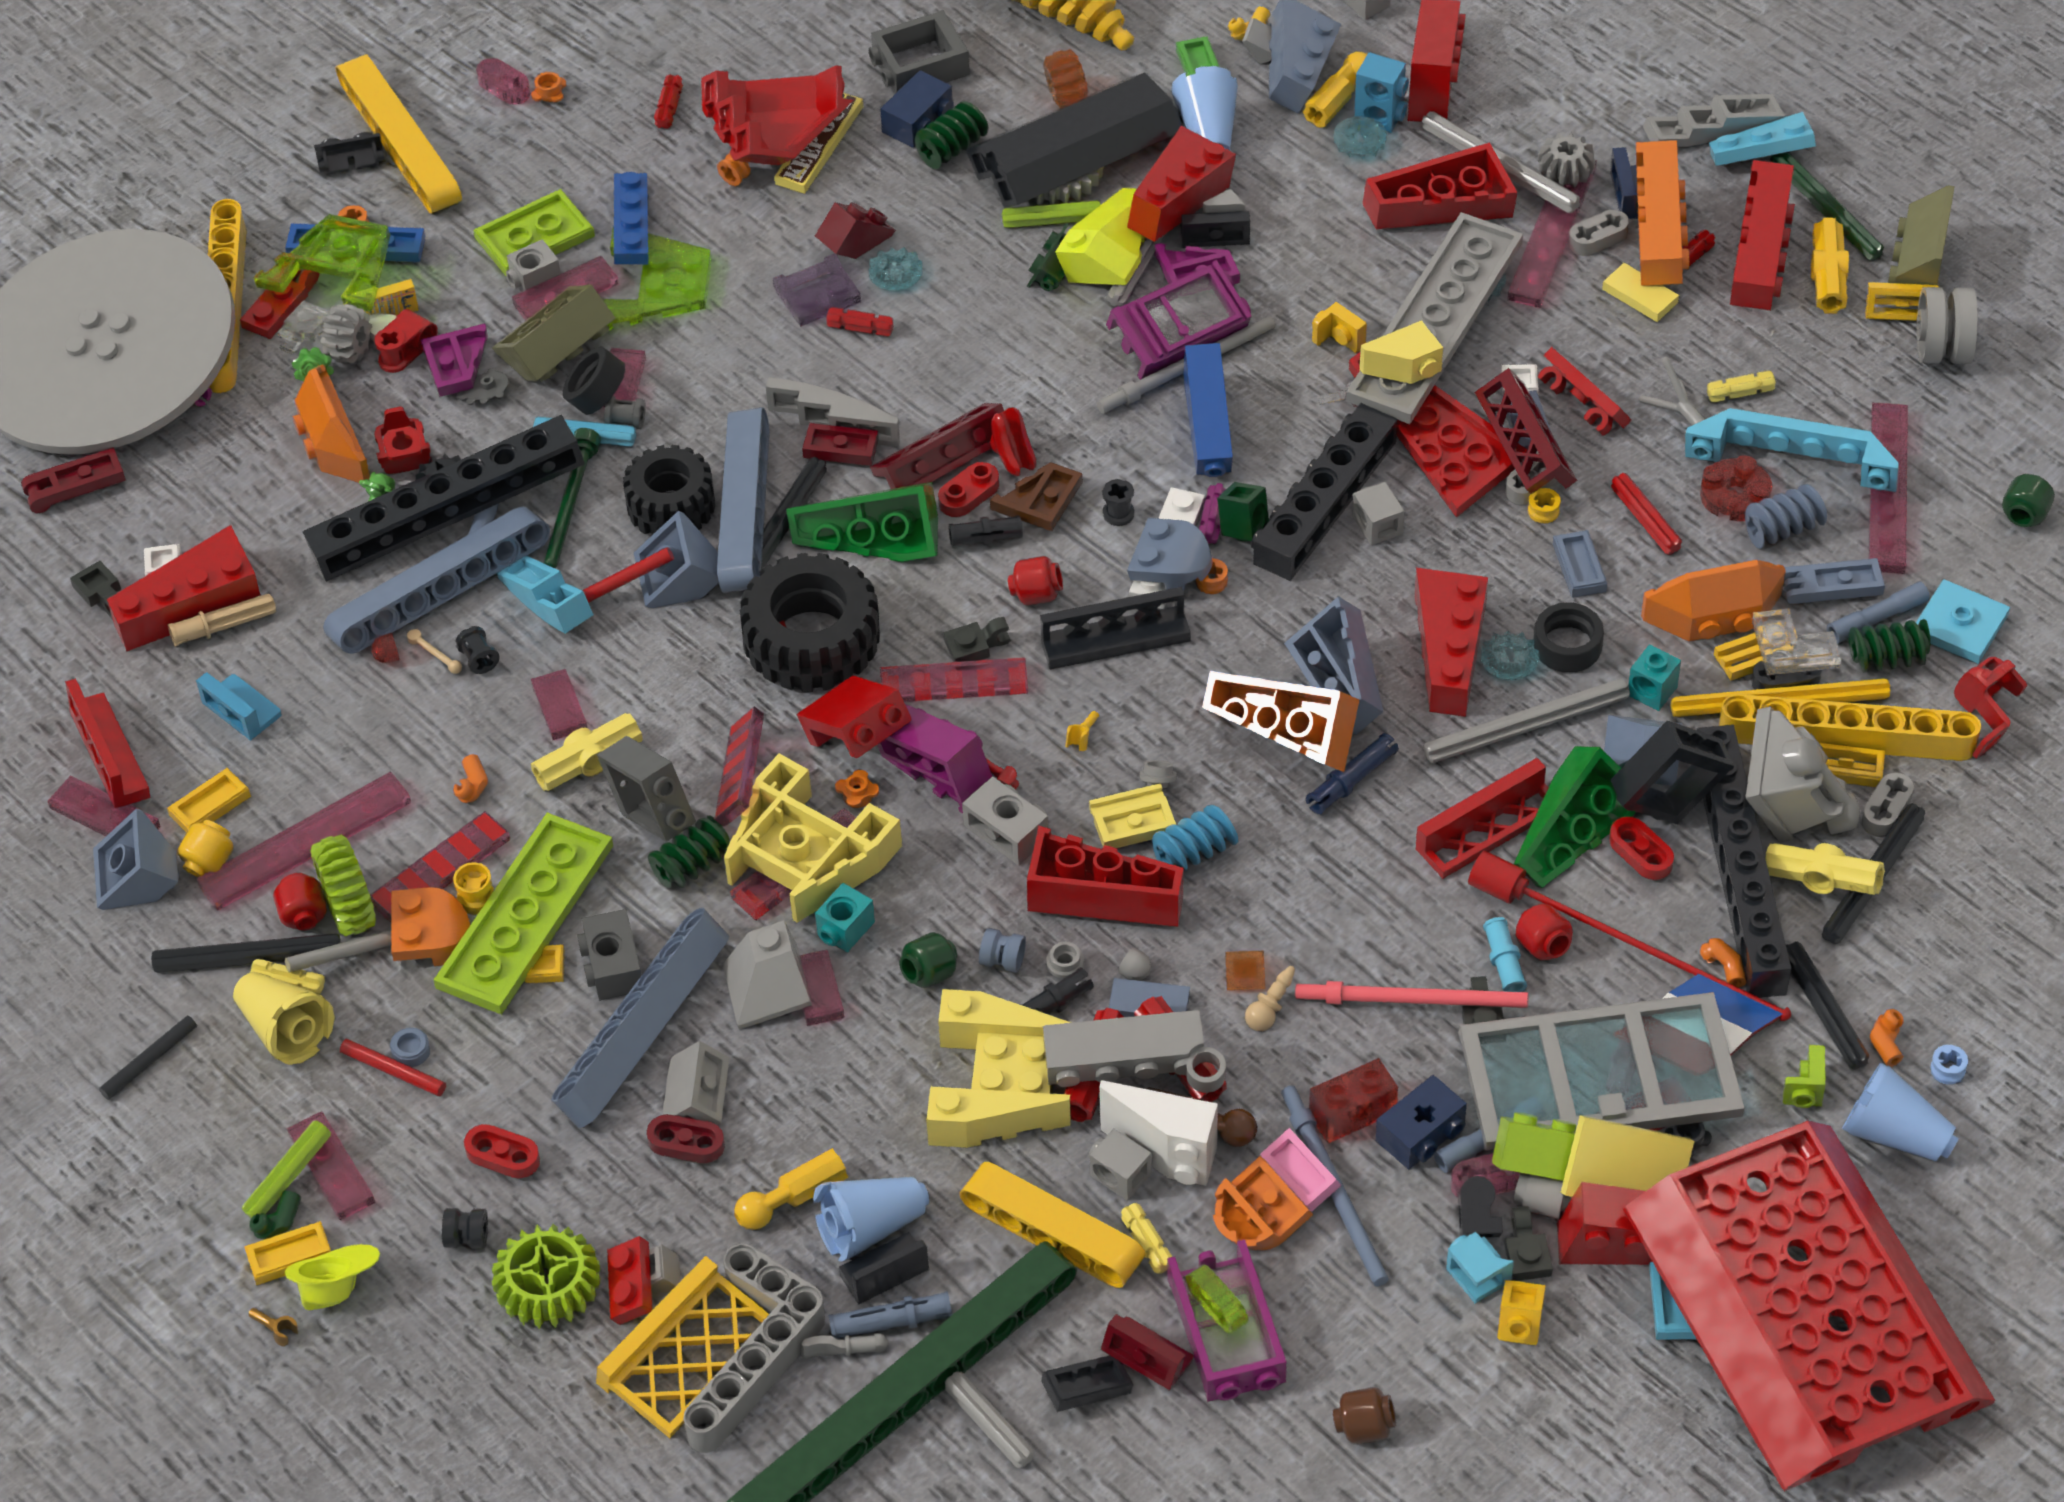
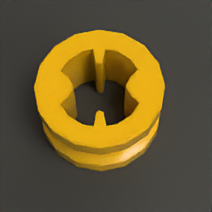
M1540 488L1533 494H1530L1528 505L1530 518L1538 523L1555 521L1560 514L1561 498L1559 494L1549 488Z

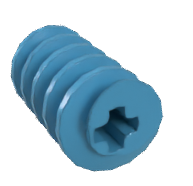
M1208 805L1203 809V812H1194L1191 815V819L1183 818L1178 822V825H1169L1165 832H1156L1153 835L1152 844L1158 861L1182 867L1185 872L1188 869L1186 858L1194 865H1198L1201 862L1200 851L1206 858L1210 859L1213 857L1211 845H1214L1218 851L1223 852L1226 849L1225 838L1231 845H1236L1239 841L1236 830L1227 815L1219 807Z

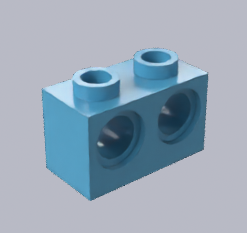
M1370 52L1367 54L1356 73L1354 122L1391 133L1397 122L1404 120L1408 108V103L1404 101V96L1409 86V78L1405 77L1406 63Z

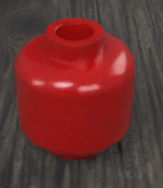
M1046 556L1017 561L1013 569V575H1008V587L1011 595L1018 596L1020 602L1025 606L1054 601L1058 596V591L1063 590V577L1059 564L1053 563Z
M304 873L289 874L280 881L274 890L273 898L280 922L288 928L302 931L312 929L324 918L327 912V905L320 882L312 876Z
M1538 904L1522 913L1516 925L1515 935L1518 942L1539 960L1548 961L1559 958L1568 951L1572 941L1573 928L1571 923L1551 905Z

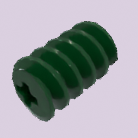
M960 102L954 108L949 109L945 115L939 116L934 122L929 123L926 128H922L916 133L915 145L918 154L928 167L938 169L942 166V163L949 162L951 156L959 155L961 149L966 150L970 143H976L980 136L985 137L989 130L988 121L983 113L973 104Z
M1925 619L1920 620L1918 625L1913 620L1906 621L1904 627L1899 622L1892 623L1890 628L1885 624H1879L1875 630L1868 625L1864 626L1861 632L1856 627L1850 628L1848 638L1851 657L1855 663H1859L1863 673L1868 672L1870 661H1873L1877 671H1881L1883 662L1886 659L1891 669L1897 668L1898 658H1902L1906 667H1911L1913 656H1916L1920 666L1926 664L1927 654L1930 652L1931 645L1929 626Z
M708 815L707 819H698L695 827L689 826L684 830L683 835L677 834L673 837L672 843H663L660 851L650 852L648 861L654 874L665 887L671 888V883L674 882L680 888L686 887L684 874L692 880H696L698 878L696 866L707 872L710 870L707 858H710L717 864L722 861L719 850L721 849L726 853L730 838L715 817Z

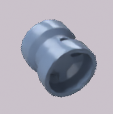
M987 928L980 946L979 964L987 967L1000 965L1006 971L1018 973L1025 954L1026 936L1015 933L1011 936L1002 935L1000 930Z

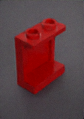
M854 675L796 714L811 745L819 747L832 737L844 741L850 756L853 758H859L908 724L912 719L898 689Z

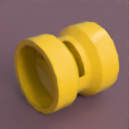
M476 862L466 863L455 871L453 880L457 899L467 914L477 915L494 891L491 873L485 865Z

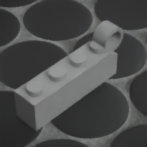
M1200 1010L1043 1025L1048 1085L1057 1084L1062 1087H1071L1083 1081L1097 1080L1101 1082L1103 1080L1114 1082L1119 1078L1133 1076L1140 1079H1150L1158 1074L1175 1072L1179 1075H1186L1188 1083L1195 1090L1209 1093L1219 1089L1226 1078V1061L1222 1053L1215 1048L1204 1047ZM1209 1062L1214 1064L1219 1070L1211 1077H1202L1195 1073L1194 1068L1200 1063Z

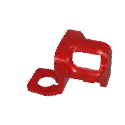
M402 406L386 409L384 411V424L377 426L376 431H374L375 441L378 443L380 451L376 453L378 463L381 464V468L387 474L419 469L420 464H427L430 458L431 449L429 442L425 443L422 423L417 418H409Z
M1997 657L1987 658L1978 666L1972 667L1963 674L1954 689V696L1959 701V704L1969 713H1973L1977 709L1993 730L1982 739L1972 756L1975 759H1978L1996 745L2011 723L2010 719L1992 697L2003 687L2018 697L2027 687L2026 681L2015 670L2016 666L2010 660L2002 661Z

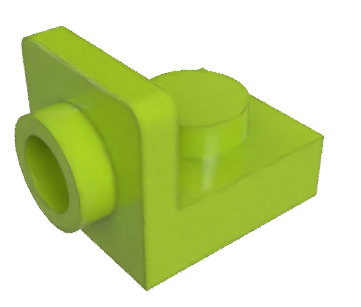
M1809 1045L1807 1060H1800L1799 1077L1785 1078L1783 1090L1784 1105H1794L1799 1108L1822 1107L1825 1091V1046Z

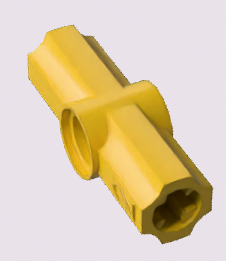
M1823 218L1820 222L1813 225L1811 280L1815 281L1816 307L1822 309L1826 314H1836L1839 310L1846 308L1847 305L1846 281L1849 270V253L1844 251L1843 224L1838 223L1835 218Z

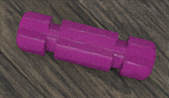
M1221 483L1208 487L1199 529L1204 534L1208 545L1210 543L1216 544L1219 539L1221 527L1217 498L1226 490Z

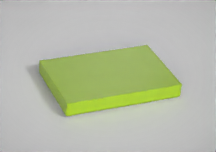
M562 189L473 230L475 239L505 276L506 271L509 270L507 255L543 239L552 252L557 255L595 237L593 226Z

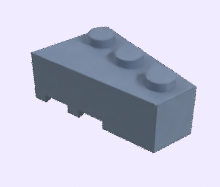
M1279 0L1269 17V26H1271V40L1269 41V50H1271L1269 99L1298 114L1314 89L1341 24L1296 0Z
M1338 596L1284 644L1311 687L1337 690L1359 699L1353 734L1357 735L1383 712L1361 610Z

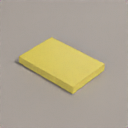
M1580 1115L1561 1193L1573 1197L1581 1182L1647 1191L1669 1174L1689 1166L1695 1141L1690 1138Z

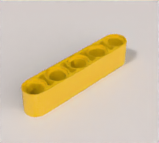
M983 1162L960 1191V1199L970 1210L1036 1246L1044 1241L1051 1243L1078 1269L1112 1287H1124L1145 1258L1146 1254L1143 1247L1130 1236L993 1163Z

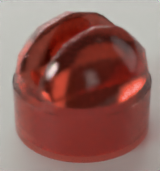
M392 632L381 635L374 640L371 650L378 662L385 664L400 660Z

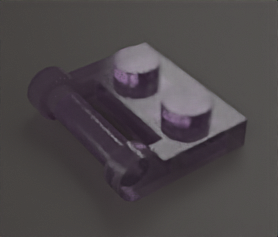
M835 253L824 257L823 262L788 276L781 274L772 279L776 293L800 327L826 317L831 307L846 309L861 302L859 290L842 268L840 260ZM824 275H831V277L827 279H824L820 282H817L795 292L791 290L792 288L810 282Z

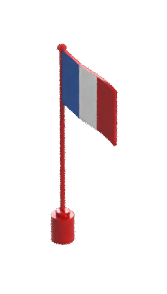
M1485 850L1482 851L1472 867L1468 878V885L1508 904H1511L1514 899L1521 900L1525 894L1695 975L1668 992L1662 999L1713 992L1731 1056L1759 1031L1778 1019L1780 1021H1787L1791 1017V1010L1788 1007L1784 1010L1528 888L1529 879L1525 878V869ZM1701 1009L1642 1017L1652 1057L1697 1079L1716 1069ZM1627 1028L1613 1035V1038L1631 1046Z

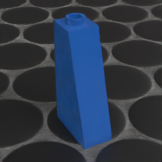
M1220 343L1186 345L1183 379L1196 475L1205 474L1208 477H1218L1232 471L1233 460Z

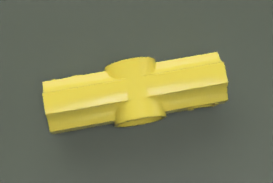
M624 713L592 731L588 728H580L573 731L566 738L562 747L531 763V769L537 783L544 791H550L582 773L587 777L599 774L603 769L597 757L598 753L625 736L639 743L643 741L642 733L636 720L630 713Z
M1770 843L1766 851L1765 859L1769 876L1801 881L1809 890L1818 894H1828L1834 888L1875 895L1880 893L1883 886L1885 873L1883 862L1846 856L1840 848L1829 843L1818 844L1814 850Z

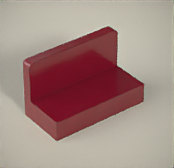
M1117 1314L1107 1325L1100 1349L1169 1391L1191 1365L1194 1358L1190 1352L1127 1316L1123 1318Z

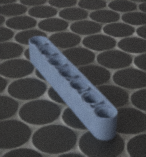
M764 407L728 413L717 561L718 581L723 593L747 590V585L754 576L760 577L769 450V421Z
M515 508L333 611L324 622V633L346 653L354 654L360 652L521 558L538 550L548 541L550 527L528 508Z
M704 908L691 912L681 922L554 1091L551 1098L552 1101L578 1128L590 1124L601 1113L727 943L729 935Z

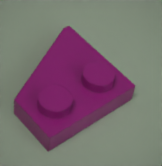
M1163 243L1155 244V256L1168 284L1199 271L1216 260L1223 270L1229 272L1233 284L1240 283V272L1229 250H1205L1200 247L1186 246L1184 252L1166 250V244ZM1207 284L1182 297L1210 291L1212 289Z
M485 323L421 340L439 397L473 388L488 338Z

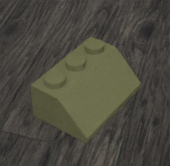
M1947 185L1910 203L1907 218L1900 217L1896 237L1903 238V241H1895L1892 261L1899 263L1898 266L1891 265L1888 283L1938 284L1955 186Z
M592 285L569 286L493 346L492 349L526 381L540 380V382H543L557 372L555 366L562 360L566 359V361H569L583 351L581 345L590 338L596 340L609 330L607 325L615 317Z

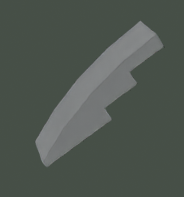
M1773 94L1714 95L1710 105L1680 106L1677 116L1647 117L1643 129L1650 142L1677 140V148L1706 144L1717 140L1723 135H1733L1784 118L1785 115Z
M768 377L766 395L769 411L798 414L799 425L809 426V423L876 430L879 436L878 445L899 447V418L867 402L834 390L803 382Z

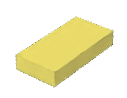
M1623 263L1603 281L1602 290L1656 322L1678 304L1679 295L1663 285L1641 286V272L1626 263Z

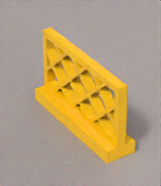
M707 1256L679 1282L597 1367L596 1384L607 1393L612 1390L668 1438H671L684 1424L685 1410L702 1391L684 1390L683 1373L707 1371L708 1384L713 1379L712 1371H720L727 1363L711 1362L710 1345L734 1343L735 1354L739 1349V1343H744L751 1336V1334H738L737 1317L753 1316L762 1323L769 1315L763 1308L718 1273V1265ZM718 1287L730 1297L731 1308L708 1309L707 1297ZM702 1303V1310H695ZM736 1303H738L742 1308H736ZM732 1317L733 1335L709 1336L708 1318ZM686 1319H703L704 1336L681 1337L680 1325ZM675 1331L676 1337L668 1338ZM705 1345L706 1363L682 1364L681 1346ZM676 1346L677 1364L654 1365L653 1353L659 1347ZM648 1359V1366H641ZM678 1373L679 1391L655 1392L654 1374ZM649 1374L650 1392L633 1393L623 1385L631 1375ZM685 1399H692V1400L685 1406ZM680 1400V1413L669 1423L657 1413L656 1401ZM644 1401H651V1407Z

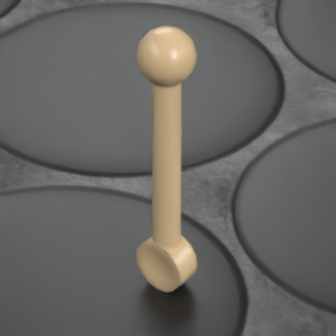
M412 629L407 633L410 644H419L446 664L451 673L458 674L461 672V662L451 660L425 641L419 630Z

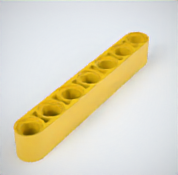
M364 54L335 67L336 74L342 88L373 133H380L382 146L427 211L433 214L461 202L462 195L455 178L370 57Z
M223 199L216 202L212 206L210 215L208 256L222 272L230 288L235 307V330L231 348L221 370L209 386L214 393H224L231 390L237 381L247 231L241 206L238 201L233 199Z
M1742 694L1731 695L1723 701L1719 726L1734 724L1738 744L1753 745L1757 710L1771 706L1774 711H1781L1794 727L1803 726L1820 743L1885 751V755L1956 761L1968 760L1973 757L1972 755L1977 748L1981 730V722L1977 716L1963 711Z

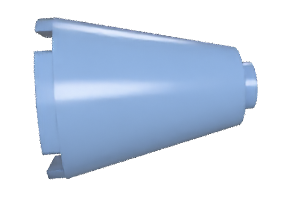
M1216 66L1195 68L1196 74L1186 77L1185 72L1179 75L1173 81L1171 91L1176 107L1181 113L1185 128L1212 142L1221 144L1230 151L1238 90L1236 77H1231L1229 70Z
M1880 1063L1875 1069L1842 1127L1850 1135L1932 1161H1937L1940 1155L1947 1159L1959 1139L1953 1135L1956 1127L1890 1066H1886L1883 1063Z
M914 1177L826 1182L817 1186L813 1195V1204L820 1202L822 1212L815 1215L821 1238L831 1255L839 1253L841 1256L838 1260L841 1262L846 1261L925 1213L926 1205L929 1204L928 1191L922 1182L918 1183Z

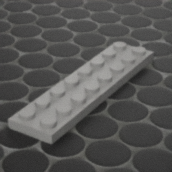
M1461 212L1382 335H1387L1422 320L1443 346L1442 371L1430 378H1425L1412 384L1366 375L1359 371L1346 392V401L1358 406L1360 403H1363L1400 421L1411 424L1523 244L1524 234Z

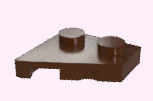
M1050 462L1038 469L1034 475L1016 482L1015 490L1001 497L999 494L993 496L990 500V509L1010 517L1019 515L1021 521L1053 531L1083 483V474Z

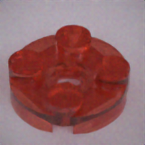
M1742 455L1737 459L1731 458L1718 461L1704 469L1700 498L1710 513L1718 516L1720 512L1724 515H1729V520L1745 521L1747 506L1751 503H1759L1762 499L1771 498L1773 485L1768 473L1761 466L1757 465L1753 457ZM1733 486L1742 488V493L1728 489Z

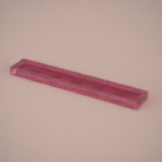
M1595 160V168L1588 177L1587 183L1578 182L1575 188L1570 184L1563 186L1580 197V206L1573 213H1567L1545 200L1509 288L1507 300L1541 308L1569 238L1570 229L1574 226L1596 171L1597 160Z
M1872 402L1871 432L1898 461L1899 470L1896 492L1870 488L1868 559L1877 558L1881 572L1905 574L1908 405Z
M390 771L224 863L218 871L208 872L197 878L198 886L218 911L312 859L311 847L313 844L320 842L321 839L341 834L349 838L410 804V795Z

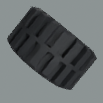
M664 445L657 446L656 450L651 451L647 449L643 451L642 457L636 456L632 459V465L627 466L625 477H623L627 512L634 527L639 526L640 532L644 534L650 532L653 535L678 511L683 512L698 530L702 529L701 523L707 524L711 519L710 513H714L715 509L712 473L708 462L704 461V457L700 453L694 454L693 449L688 447L680 449V445H672L671 448H665ZM667 491H675V492H672V493H663V492H667Z

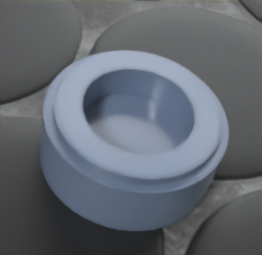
M402 1029L390 1041L393 1059L407 1066H418L429 1057V1040L427 1035L420 1029Z

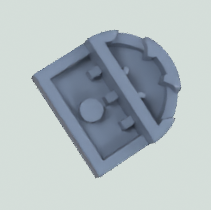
M1148 518L1127 572L1130 580L1164 583L1166 590L1182 587L1184 591L1185 584L1196 578L1202 581L1208 575L1212 567V555L1204 534L1194 524L1184 520Z

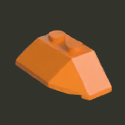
M319 365L309 370L295 398L298 414L292 416L296 431L299 436L305 434L307 439L303 440L306 454L309 460L316 459L320 471L359 483L360 480L370 478L366 457L325 365Z
M1752 560L1686 573L1664 583L1657 590L1650 589L1644 592L1641 616L1643 621L1687 641L1712 639L1716 636L1735 632H1747L1761 626L1782 595L1786 570L1784 565H1774L1766 561Z

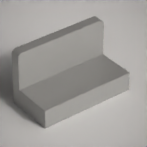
M701 1041L672 1056L669 1062L662 1115L669 1114L681 1117L688 1115L696 1120L712 1122L716 1125L721 1123L729 1057Z

